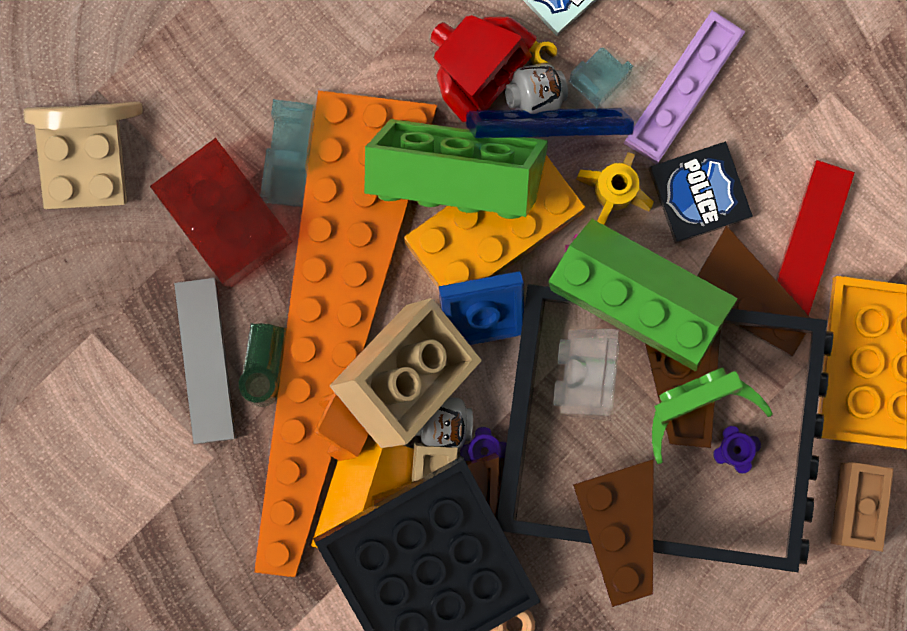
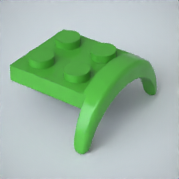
M724 367L659 395L661 403L654 406L656 411L652 426V444L657 464L663 463L661 452L662 439L670 420L730 394L740 396L754 403L767 417L772 416L773 413L764 399L753 388L740 380L736 371L726 374Z

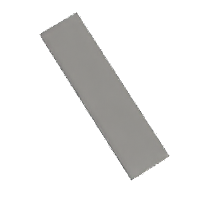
M215 278L174 283L193 444L236 439L217 280Z

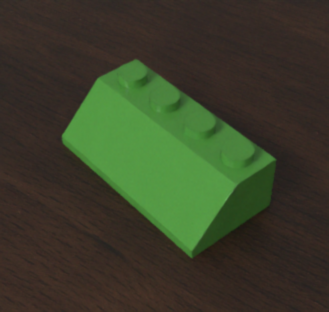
M390 119L365 146L364 193L378 195V198L384 201L406 199L417 201L419 205L425 207L447 205L457 207L458 210L466 213H476L482 210L496 212L500 217L507 219H516L521 216L526 217L536 202L548 148V140Z
M594 219L588 222L569 245L548 281L551 291L694 371H697L738 299Z

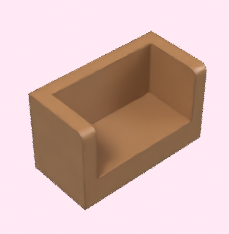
M854 462L841 463L830 544L883 552L893 468Z

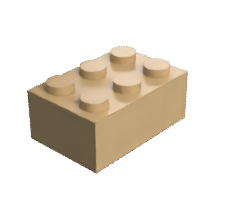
M429 298L406 305L331 383L330 387L380 448L405 445L410 442L482 360L434 299Z

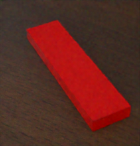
M816 160L813 164L776 277L777 282L808 316L855 172Z

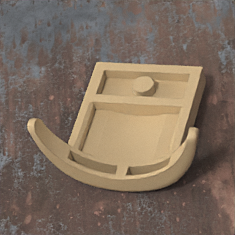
M134 101L80 106L27 107L24 109V122L35 125L44 209L125 205L127 203L119 120L141 115L143 113L142 103Z

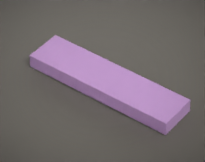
M712 10L624 141V144L653 163L658 164L745 31Z

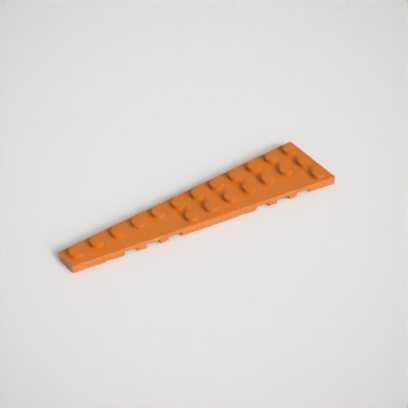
M318 90L254 573L297 577L315 511L318 507L322 488L332 460V456L327 454L331 443L315 433V429L325 411L319 405L322 397L334 393L330 387L331 383L366 347L409 200L406 199L384 201L379 199L378 195L364 193L365 146L390 119L433 125L437 112V105Z

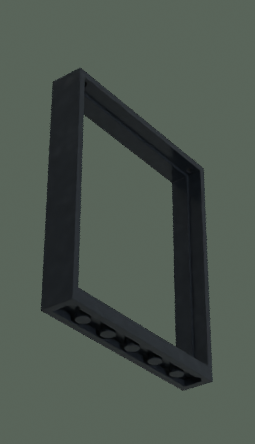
M528 284L497 521L503 532L592 544L588 530L517 520L545 301L576 305L551 291L548 286ZM732 309L724 323L811 333L786 556L777 557L653 539V552L798 573L799 564L807 565L809 555V539L802 538L804 522L811 523L813 518L814 497H807L809 480L816 481L818 475L819 456L812 455L814 438L821 439L824 414H818L817 407L818 398H825L827 394L829 373L822 372L823 356L831 355L833 332L826 331L827 320Z

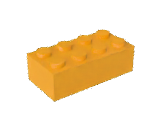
M546 155L536 202L526 217L521 216L516 219H507L500 217L496 212L481 210L476 213H466L458 210L457 207L446 206L404 236L405 245L439 290L438 286L501 274L580 217L585 206Z

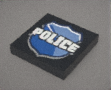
M726 141L649 167L650 175L675 244L753 217Z

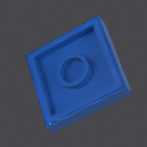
M520 271L438 286L441 310L469 345L521 336L524 316V282Z

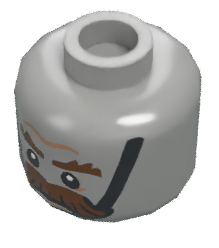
M540 63L518 68L514 72L510 84L506 85L505 96L510 108H515L521 117L532 119L559 112L562 103L567 100L568 87L562 71L556 70L549 63Z
M448 398L416 435L421 436V442L426 446L458 448L457 450H460L464 446L465 441H471L472 408H466L464 401L460 398Z

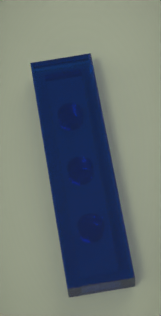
M621 108L558 109L530 114L525 110H484L467 112L466 127L475 138L633 135L634 120Z

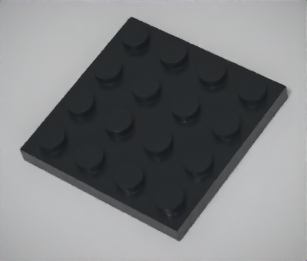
M462 456L313 538L364 631H490L541 602Z

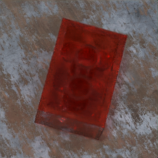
M214 138L150 185L153 192L227 289L232 288L293 242L217 138Z

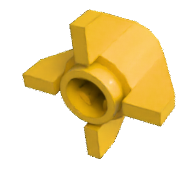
M627 152L623 163L609 165L602 172L580 169L576 180L595 187L596 198L603 206L597 222L604 225L611 210H621L630 203L648 212L651 210L654 201L639 188L638 175L631 168L635 154ZM615 180L622 183L621 188L623 190L613 188L612 184Z

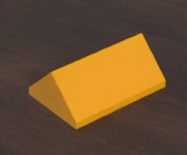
M368 435L358 457L337 461L313 538L371 507L372 496L411 483L414 449L404 445L380 448L375 440ZM313 539L311 546L317 548Z

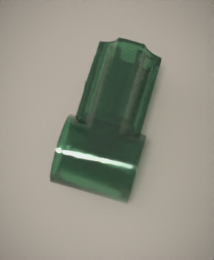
M251 323L244 370L239 380V390L242 396L254 406L266 407L277 399L286 328L263 323ZM257 377H266L270 381L268 392L261 397L251 396L249 392L251 382Z

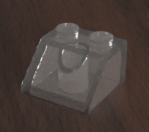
M569 329L568 340L560 339L558 364H565L564 380H556L553 404L561 406L560 414L562 416L612 421L620 347L619 330Z

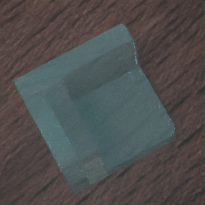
M600 48L586 63L582 60L571 72L569 82L598 108L630 76L634 66L629 61L622 65L605 48Z
M273 99L271 116L274 120V128L270 148L271 153L276 156L309 160L315 117L314 104Z
M266 149L260 194L264 203L303 207L309 162L307 153Z

